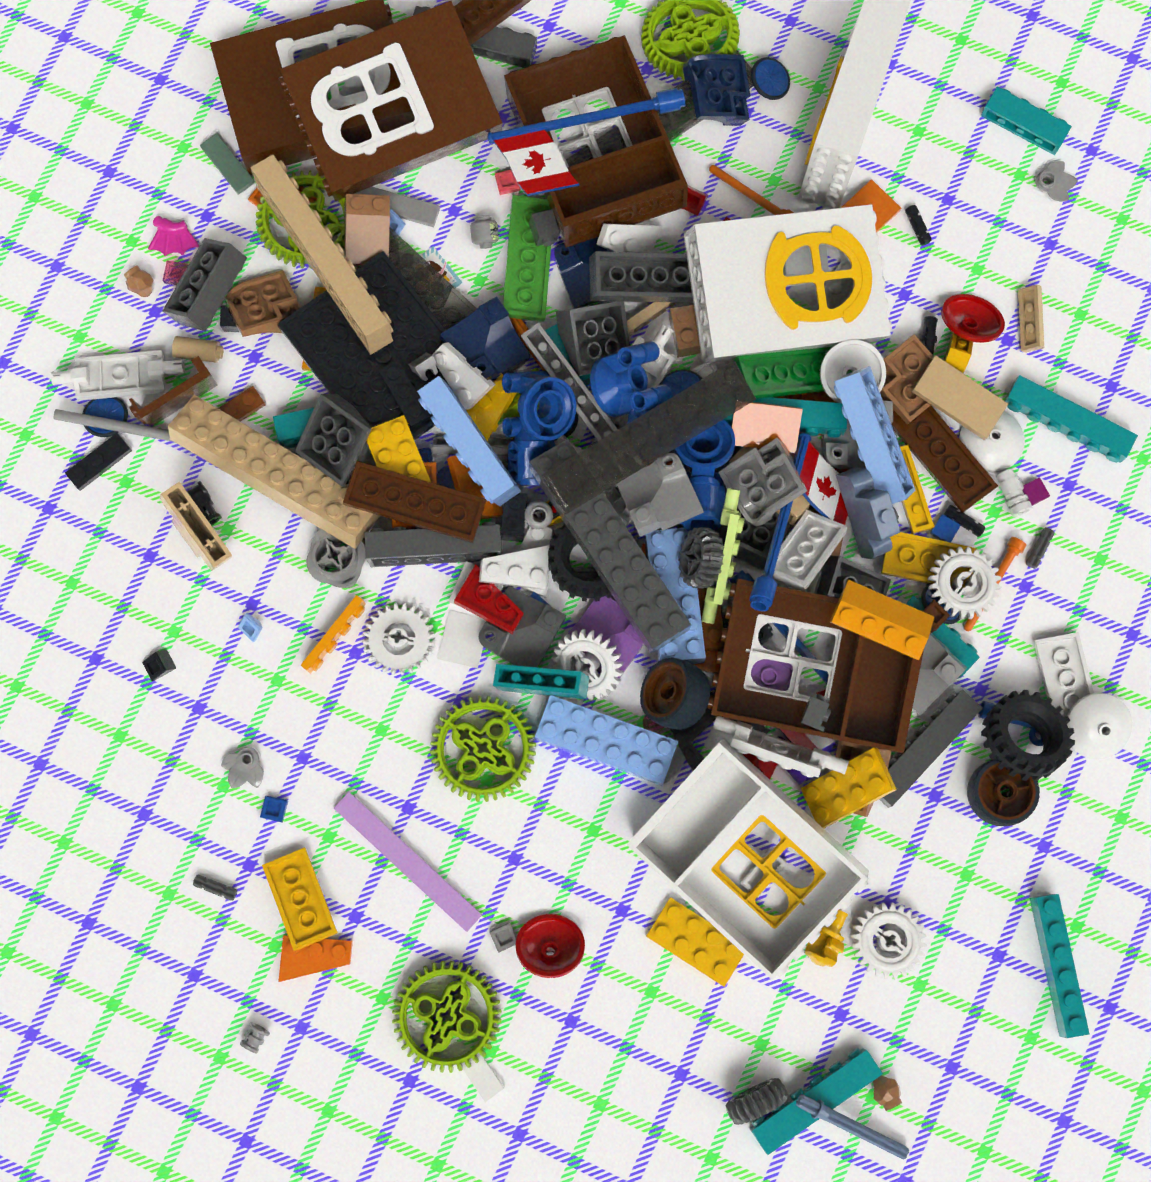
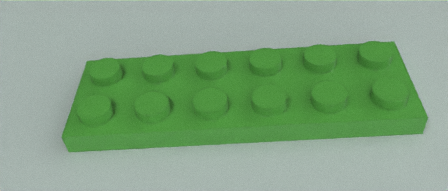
M512 195L503 306L509 313V318L545 322L551 246H536L529 221L531 214L550 210L547 199Z

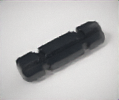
M909 206L905 209L907 217L910 218L909 222L915 235L919 236L917 239L920 245H927L932 241L929 232H926L928 229L922 216L918 215L920 212L917 206Z
M949 505L944 513L946 517L953 518L955 522L966 530H971L972 534L977 537L983 534L985 531L984 525L979 522L977 524L975 519L961 511H957L958 508L953 505Z

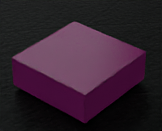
M1040 477L1023 485L1024 489L1022 491L1024 495L1028 496L1029 499L1027 501H1030L1032 506L1050 497Z

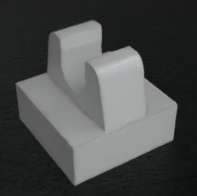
M427 352L408 364L411 370L424 381L428 380L425 375L426 370L430 369L435 375L438 373L437 362L434 356Z

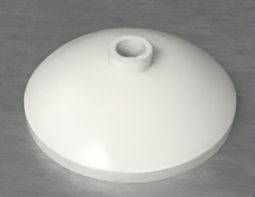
M847 340L836 344L826 353L821 363L820 380L824 391L833 401L842 403L841 398H838L835 394L834 381L846 375L849 369L854 372L870 366L880 392L886 379V366L882 355L874 346L861 340Z
M1005 411L986 440L981 439L964 426L961 427L959 433L961 442L982 467L991 473L1001 472L1012 467L1021 457L1025 446V437L1021 425L1012 415ZM996 433L999 439H994L992 434Z
M1092 693L1086 695L1071 707L1067 715L1070 719V722L1067 723L1068 728H1074V734L1070 737V739L1075 740V745L1072 748L1080 755L1089 759L1100 760L1114 756L1125 747L1132 733L1133 721L1128 707L1123 701L1111 694ZM1107 727V731L1102 733V729Z

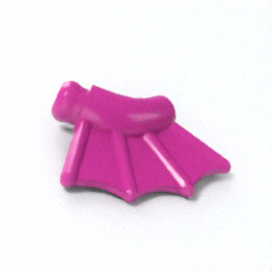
M161 216L154 218L153 225L157 227V232L148 250H157L163 253L164 256H167L171 253L184 255L190 248H199L198 242L189 232L184 220L172 222Z

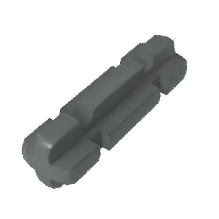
M1045 527L1042 530L1039 539L1030 553V557L1026 561L1028 567L1036 569L1039 566L1040 559L1043 558L1050 544L1049 541L1052 540L1055 534L1050 528Z
M196 875L193 880V886L197 888H204L205 891L220 897L224 896L225 899L230 901L236 898L238 890L229 886L227 888L225 884L209 878L207 880V877L202 875Z

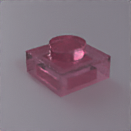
M167 260L162 280L164 284L177 285L186 271L188 263Z

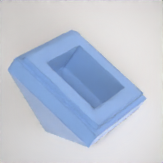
M390 209L389 234L394 239H397L406 223Z
M248 613L244 615L238 626L253 642L257 640L263 628L261 622Z

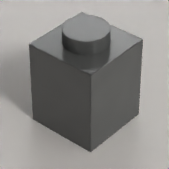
M553 210L531 214L529 226L536 246H551L557 242L560 231Z

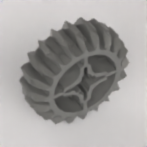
M706 527L694 528L689 530L688 535L684 537V543H681L682 549L679 551L680 558L678 559L680 566L678 568L681 570L680 577L683 578V582L687 583L688 586L702 589L713 586L714 581L718 580V574L722 572V560L725 556L723 554L724 546L721 545L722 538H720L719 533L715 532V530Z
M771 1078L752 1086L730 1099L725 1105L727 1113L735 1125L748 1123L782 1106L789 1097L786 1092L787 1089L779 1078Z

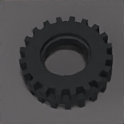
M563 522V526L555 530V535L553 539L551 538L549 545L548 567L553 581L559 584V589L562 592L566 590L569 593V597L574 599L575 596H578L584 602H587V598H594L595 602L600 601L601 597H612L600 576L584 577L572 568L570 554L578 543Z
M1023 690L1020 694L1017 691H1012L1008 696L1002 697L986 714L988 716L982 722V725L986 727L981 731V736L987 737L983 746L984 748H990L992 753L989 757L991 760L996 758L1000 762L997 766L1002 770L1006 767L1010 770L1009 775L1012 777L1020 774L1021 780L1026 781L1032 776L1033 781H1038L1043 776L1044 778L1049 777L1071 756L1073 751L1070 749L1075 745V740L1070 739V737L1074 734V728H1068L1067 723L1070 722L1068 716L1063 717L1060 712L1063 709L1060 705L1055 708L1051 704V698L1048 697L1044 700L1040 698L1041 693L1039 692L1029 695L1028 690ZM1019 720L1035 728L1043 742V750L1040 754L1027 753L1014 743L1008 731L1011 721Z

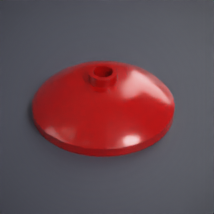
M953 295L944 302L941 309L942 319L948 329L958 337L970 342L986 343L994 341L1001 336L1005 328V321L1001 312L989 301L975 295Z
M544 914L530 919L518 932L515 943L516 955L521 965L530 973L543 978H558L569 974L580 964L585 952V940L580 928L569 918L557 914ZM548 952H553L554 954H553V955H547L546 953H548Z

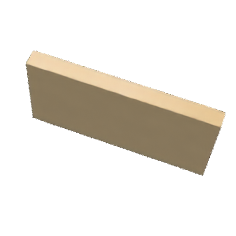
M936 355L932 358L911 391L983 440L988 438L1008 405L998 396Z

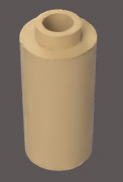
M175 336L172 344V355L174 358L192 360L199 356L202 361L218 363L224 354V348L220 346L219 341Z

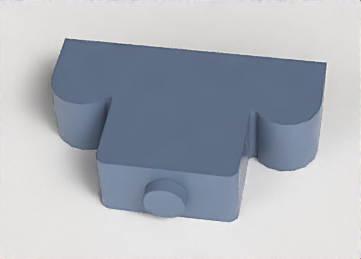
M854 467L836 475L861 558L874 559L891 551L892 541L890 537L900 533V529L888 491L873 489V478L865 468Z

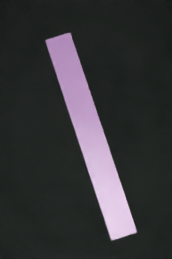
M350 792L333 808L466 932L480 919L482 914Z

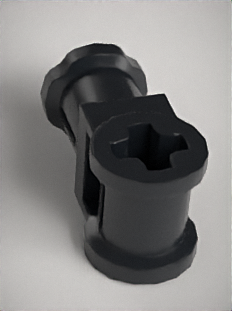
M198 481V485L187 492L212 526L222 516L213 508L212 505L214 503L203 483Z

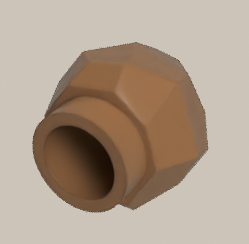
M136 265L124 274L129 291L137 293L141 297L151 295L154 280L149 273L143 269L141 270Z
M881 1075L872 1082L874 1100L883 1106L885 1111L902 1104L900 1086L895 1079Z

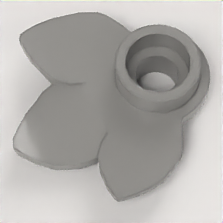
M1064 161L1050 163L1046 171L1040 172L1035 179V184L1039 190L1047 192L1051 199L1059 202L1069 200L1067 191L1072 189L1078 182L1077 178L1064 172ZM1042 180H1047L1049 184H1045Z
M244 747L238 753L227 754L222 760L221 767L230 770L228 782L231 788H238L246 782H249L255 788L261 785L264 771L259 765V754L254 748ZM245 755L250 756V762L244 760Z

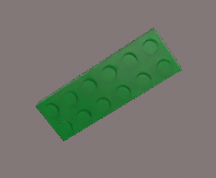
M832 347L737 356L734 362L746 400L823 392L824 389L820 380V367L823 358ZM847 370L846 374L852 373V370Z

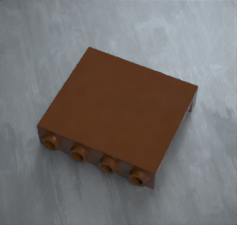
M197 356L191 362L199 373L144 407L130 398L129 401L132 405L129 406V409L144 425L147 423L153 427L183 408L193 395L200 397L218 386L200 357Z

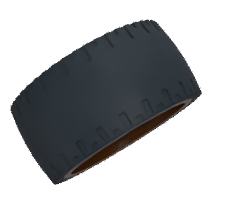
M676 658L662 659L650 668L643 680L640 691L642 711L650 720L664 727L677 730L689 728L701 719L707 709L711 692L709 679L700 668L687 661Z
M995 758L980 765L972 774L967 787L968 802L973 812L986 823L1001 827L1019 824L1026 820L1038 805L1040 798L1038 781H1033L1032 776L1026 781L1021 780L1020 774H1016L1014 777L1010 776L1009 769L1004 767L1001 770L997 767L1000 762ZM1002 786H1006L1009 789V796L1007 798L1001 795L1000 788Z

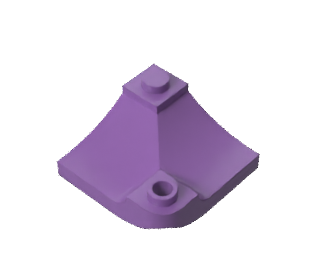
M606 596L601 597L600 601L597 602L593 600L579 621L568 633L571 637L573 631L577 630L579 635L585 629V633L588 636L589 632L594 630L595 638L600 633H603L602 642L610 638L608 647L617 645L613 654L621 653V656L616 661L624 662V664L617 669L624 672L644 645L618 603ZM601 664L600 667L596 670L599 673L602 672Z

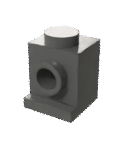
M817 694L816 698L810 696L800 722L824 732L825 727L821 724L822 721L827 722L831 713V709L828 708L830 698Z

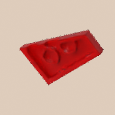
M475 564L454 599V604L513 635L524 613L495 584L479 582L480 568Z

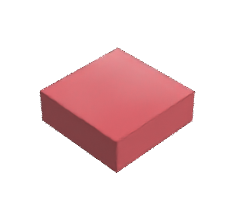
M511 169L495 173L500 195L520 191V186L517 184Z

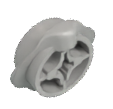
M318 529L306 559L309 573L321 583H327L339 588L353 587L360 577L366 559L364 543L361 541L356 549L349 545L347 547H335L333 544L344 542L326 531ZM327 548V553L323 557H321L322 553ZM333 551L338 555V561L340 564H338L335 560V555ZM351 555H352L351 562H350L349 565L346 567V566H345V565H346V562H347V560H349V559L351 558ZM326 568H337L339 572H327L324 570Z

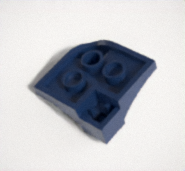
M697 55L684 63V79L689 81L691 86L696 119L718 121L723 123V126H741L750 120L746 99L751 94L744 55Z
M599 237L565 248L564 243H561L555 249V262L573 308L599 302L590 301L589 257L595 251L612 252L597 245ZM562 251H568L569 254L562 255Z
M497 296L480 305L473 313L441 333L439 337L443 344L450 343L459 351L473 368L477 367L479 370H485L481 371V375L486 380H493L530 359V354L524 347L510 321L509 313Z

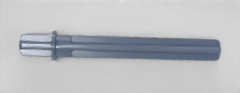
M801 1094L796 1101V1105L811 1113L814 1119L820 1118L903 1160L909 1154V1148L831 1109L824 1105L822 1100L815 1101Z

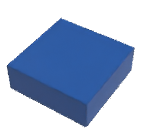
M942 514L930 534L941 541L951 543L961 525Z
M265 795L260 818L283 823L288 800Z

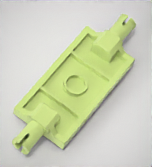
M727 488L720 521L721 525L728 526L723 550L725 556L722 560V572L718 575L717 585L707 588L701 620L705 623L714 624L718 604L722 605L724 600L729 598L731 584H728V579L733 577L736 562H732L733 555L737 556L740 546V540H736L737 533L742 532L745 518H741V512L737 511L740 490Z

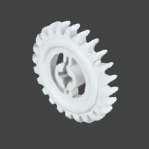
M958 547L956 549L957 553L953 549H949V556L942 553L940 557L943 561L935 560L934 564L938 567L930 569L935 575L928 577V580L935 583L930 585L928 589L936 590L931 595V598L939 597L940 599L937 603L939 605L944 603L945 611L952 609L951 617L955 616L957 612L960 615L959 619H963L966 613L968 618L972 619L974 612L977 614V617H981L982 609L986 613L989 612V605H996L993 598L997 599L1000 597V594L995 591L1002 588L1000 584L996 583L1001 580L1000 576L995 575L999 569L991 567L994 563L993 560L986 561L987 554L980 557L978 549L974 553H972L970 547H967L965 552L961 547ZM960 567L970 568L968 572H962L953 579L951 588L950 576L952 572ZM978 574L981 580V588L978 594L972 598L960 597L976 587L977 580L975 576ZM967 577H969V578L965 581V582H966V583H965V586H966V587H963L961 590H959V589L962 587V584H963V581H962V580H965Z
M394 603L393 610L388 605H385V613L377 609L379 617L370 616L374 623L365 624L370 631L363 632V635L369 639L362 641V643L370 646L364 652L366 654L372 653L368 659L369 661L377 660L375 668L383 665L382 671L384 673L391 668L392 675H395L397 669L401 675H404L405 669L413 673L414 665L421 669L419 662H428L425 654H433L428 647L435 646V643L429 640L436 635L429 633L434 627L432 624L426 625L429 617L421 619L423 615L422 610L415 614L416 608L414 605L408 611L406 603H403L401 609H399L397 603ZM394 624H405L414 631L415 637H409L407 632L401 627H395L389 633H385V631ZM401 634L404 639L399 640V643H397L393 638ZM383 641L389 642L397 650L405 649L408 645H412L413 648L403 655H394L385 649Z
M585 629L579 635L577 630L572 632L571 637L570 634H566L564 640L561 639L558 642L559 646L554 648L556 655L552 656V660L556 663L552 665V668L574 671L572 667L574 656L577 660L575 665L576 671L583 672L591 679L588 685V699L592 701L594 697L602 699L603 695L609 696L611 691H615L617 688L614 684L621 682V678L617 677L624 673L623 670L617 669L624 664V662L616 661L621 656V653L613 654L617 645L608 647L610 638L602 642L603 633H600L595 638L594 630H591L588 636L585 633ZM601 664L602 672L599 675V673L596 670L600 667Z
M883 902L881 903V910L873 905V913L864 910L866 919L862 917L857 918L862 925L853 926L859 932L858 934L851 935L852 938L858 940L857 943L851 945L853 948H859V951L854 956H862L863 959L859 965L868 963L866 971L870 972L875 969V977H878L882 972L884 979H888L890 973H892L894 979H897L898 972L906 977V969L908 968L914 972L913 963L921 965L917 957L925 956L921 948L928 945L921 942V939L926 938L927 934L920 933L924 925H916L919 917L911 918L912 910L904 913L903 905H900L897 910L893 902L890 903L889 909ZM887 923L900 927L906 937V946L904 947L901 944V939L897 932L892 930L883 931L879 927ZM873 936H877V944L880 949L884 951H897L900 955L894 958L881 956L875 950ZM883 936H892L891 942H893V945H885L886 940Z

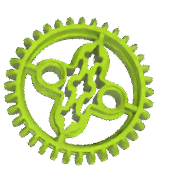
M722 0L658 1L657 7L652 6L651 12H648L647 18L644 19L641 29L642 48L649 63H652L654 69L658 68L660 74L665 72L667 77L672 74L675 80L679 76L684 81L683 65L685 62H679L668 57H675L685 53L689 60L697 55L710 54L709 44L717 41L723 30H727L726 42L715 54L734 55L739 43V23L732 8L728 7L727 2L722 3ZM692 9L704 10L710 13L696 17ZM671 15L670 22L672 27L663 30L659 39L654 41V32L657 26L667 16Z
M302 170L298 176H296L295 172H292V177L298 186L306 187L301 194L304 193L308 199L311 197L317 198L315 202L310 203L309 207L312 211H317L322 220L320 223L323 228L327 225L333 237L341 233L334 241V244L339 243L341 248L345 249L344 224L340 223L335 214L323 210L325 197L319 188L325 190L322 182L325 177L321 178L318 172L316 176H313L311 170L308 172V175H304ZM261 196L260 202L262 204L257 205L259 211L256 212V218L258 220L255 222L256 226L259 227L257 232L261 235L260 240L265 242V249H270L269 252L272 256L276 254L278 261L284 258L283 261L286 265L291 261L294 268L297 266V263H300V267L303 269L308 262L289 234L288 242L294 251L281 246L272 235L269 226V215L273 216L274 221L282 227L283 225L264 197ZM345 198L338 200L342 207L343 214Z
M478 696V703H474L473 697H469V705H466L464 700L460 701L462 705L460 709L454 704L453 709L456 712L452 714L450 710H446L449 718L440 717L444 725H435V728L440 730V733H432V736L438 738V741L430 742L431 746L437 747L436 750H430L431 755H437V758H433L431 762L433 764L439 763V766L435 767L434 771H443L438 778L440 780L448 778L444 786L448 787L452 783L453 786L450 790L452 793L459 788L458 796L462 797L467 792V800H471L472 794H475L476 802H480V795H484L485 802H489L488 795L492 794L494 801L498 800L496 793L501 792L502 797L505 798V789L508 788L510 793H514L511 785L515 784L520 788L521 784L517 780L519 778L524 781L527 780V777L522 773L524 771L531 773L532 770L526 767V765H534L535 763L534 760L529 759V756H536L535 751H530V748L536 747V743L529 742L530 739L535 738V734H527L532 729L531 725L523 726L527 723L528 719L525 717L519 720L522 711L519 710L514 714L513 712L516 707L512 705L507 709L508 701L504 700L501 706L499 705L500 699L498 697L495 698L494 703H491V696L486 697V702H482V696ZM475 710H492L503 714V717H493L487 720L481 729L469 722L455 724V721L461 716ZM508 720H511L517 727L522 739V758L517 768L514 767L515 758L513 754L503 746L510 734ZM492 726H502V733L499 736L492 735L490 733ZM450 729L452 730L453 743L464 751L456 765L459 774L458 778L448 768L444 756L445 738ZM458 730L464 733L468 730L472 741L466 738L462 741ZM476 733L479 736H484L486 733L489 739L482 737L480 740L473 734ZM490 740L497 742L496 746L498 750L501 751V753H498L496 750L493 749V745ZM468 744L473 748V752L477 756V758L481 760L487 758L491 762H493V764H490L487 761H483L482 764H480L479 760L476 757L470 755V750L465 745ZM477 744L482 746L488 744L487 749L491 754H489L488 752H482L480 754V750ZM495 757L500 759L506 757L505 761L509 767L504 765L497 767L498 762ZM468 761L476 763V769L472 773L464 771V765ZM486 768L497 775L512 773L509 779L494 787L477 788L464 784V780L472 781L477 779Z
M441 961V968L439 969L436 962H433L432 971H429L428 966L425 965L423 966L425 974L422 975L419 970H416L415 975L418 979L415 980L412 976H409L408 980L412 983L411 986L403 983L402 987L407 990L406 993L401 991L397 993L403 999L402 1001H394L395 1005L400 1006V1010L395 1009L392 1011V1014L399 1015V1019H393L392 1023L400 1024V1027L394 1029V1033L400 1031L402 1033V1036H399L396 1040L397 1042L405 1040L406 1044L402 1045V1050H405L408 1046L411 1049L407 1053V1057H411L414 1053L417 1055L414 1063L417 1064L420 1059L424 1060L422 1068H426L429 1062L432 1063L431 1071H435L436 1065H440V1073L444 1072L445 1066H448L449 1073H452L454 1070L453 1065H457L458 1071H462L461 1063L465 1062L467 1068L471 1067V1062L469 1061L471 1058L475 1063H478L479 1058L476 1056L478 1053L482 1057L486 1056L483 1047L489 1050L492 1049V1045L488 1043V1040H497V1037L491 1035L492 1031L500 1032V1028L494 1027V1023H501L502 1021L500 1018H495V1014H500L502 1010H494V1005L500 1004V1000L492 1001L491 998L497 995V992H488L487 989L493 985L489 983L484 986L483 982L487 979L486 976H483L480 980L476 978L480 973L479 970H476L473 975L470 974L471 965H468L466 971L462 970L463 962H459L458 968H454V961H450L449 968H446L445 961ZM455 975L461 978L459 981H452L447 984L441 997L429 992L421 993L416 997L413 996L420 985L433 977ZM467 981L471 982L480 991L487 1007V1025L485 1030L482 1029L480 1018L473 1012L466 1010L471 997L470 988L466 984ZM461 986L460 994L463 995V998L457 999L453 1004L454 995L451 994V991H456ZM447 996H448L449 999H448V1002H447L446 1006H445V1007H444V1006L441 1007V1008L437 1011L438 1003H443V1002H445V1000H446V998H447ZM423 1000H429L432 1004V1010L429 1013H424L420 1009V1003ZM461 1002L459 1012L463 1015V1017H461L458 1020L456 1029H452L451 1031H449L448 1035L446 1036L445 1033L448 1027L454 1025L458 1019V1013H456V1009L459 1003ZM409 1003H412L415 1016L428 1023L423 1035L424 1045L428 1049L427 1052L422 1050L410 1035L407 1026V1008ZM451 1007L450 1016L453 1017V1020H448L443 1025L444 1017L441 1013L447 1012ZM437 1011L436 1020H438L435 1030H433L435 1020L431 1016ZM464 1020H471L474 1023V1030L471 1033L463 1031L462 1023ZM441 1029L440 1038L443 1039V1042L439 1041L433 1047L434 1038L431 1035H435ZM453 1036L466 1041L481 1036L478 1044L461 1056L440 1058L433 1055L434 1052L445 1050Z

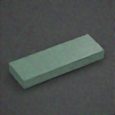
M217 133L200 144L201 149L238 195L255 183L254 179Z

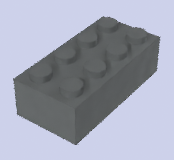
M204 238L162 311L180 325L206 331L211 325L217 310L221 307L226 294L232 288L238 273L243 269L247 257L231 243Z

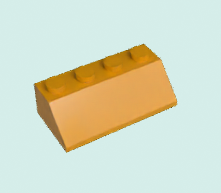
M847 580L829 622L919 660L929 638L934 616L851 580Z

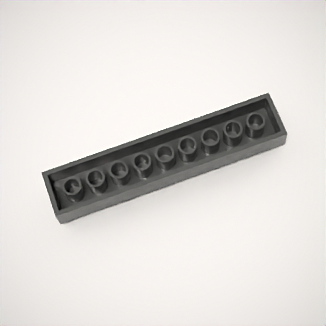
M566 439L531 460L530 471L650 654L688 632L691 623L570 441Z

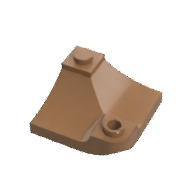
M283 270L244 281L232 288L225 297L227 309L232 314L242 337L261 333H282L277 324L300 309L297 297Z
M915 334L884 358L886 379L880 391L882 400L893 401V410L907 425L931 406V404L911 392L934 357Z

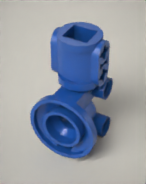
M652 341L624 347L616 353L597 359L592 366L590 374L592 393L599 407L612 417H621L629 414L628 431L634 451L640 460L674 450L672 443L673 427L668 412L662 406L671 401V389L667 385L647 388V374L641 366L642 364L655 361L659 357V347Z
M547 371L505 373L502 378L503 390L506 393H521L518 400L520 417L505 418L502 422L504 435L506 437H514L513 441L508 445V472L516 484L539 485L530 471V461L556 446L554 439L561 437L569 430L576 415L575 395L565 381L549 377Z
M697 413L687 416L678 423L673 432L672 443L674 453L680 458L681 462L691 467L690 472H686L704 513L679 524H683L687 531L698 527L711 528L716 531L721 527L720 521L725 502V486L719 472H715V468L724 465L731 458L735 448V434L731 426L724 419L709 413Z

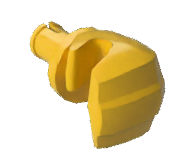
M838 910L837 918L829 927H822L821 935L813 944L808 942L804 953L815 965L833 967L837 963L839 952H844L843 941L845 938L841 936L840 931L846 917H848L847 913Z

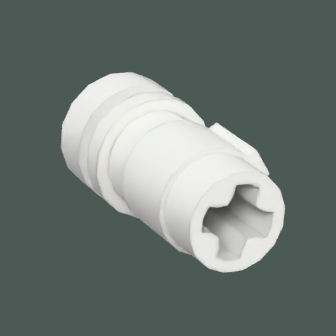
M1012 469L996 476L1003 495L1008 501L1006 503L1007 507L1011 508L1009 511L1012 517L1021 516L1033 509L1031 502L1027 501L1029 499L1028 496L1024 495L1022 491L1024 487L1019 476H1015Z

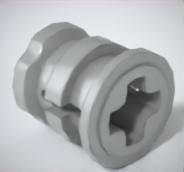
M250 1022V1030L245 1032V1039L241 1040L240 1045L246 1050L257 1054L259 1045H263L265 1041L263 1038L269 1036L270 1032L264 1027Z

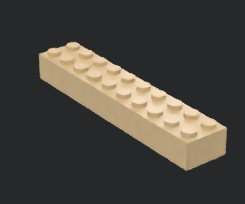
M271 155L250 167L258 190L370 355L393 342L391 335L393 329L390 325L391 320L385 311H380L378 300L374 294L369 295L366 290L368 287L363 278H358L354 273L356 269L352 262L345 260L343 257L345 255L339 243L334 244L332 241L333 236L328 227L325 226L323 228L320 223L322 220L317 211L310 209V202L304 193L300 194L297 190L299 186L295 179L288 177L286 174L288 171L281 160L277 161L275 156Z
M196 395L192 396L168 425L170 440L354 549L357 548L365 537V532H369L380 517L373 513L343 505L349 485L346 484L342 487L305 459Z

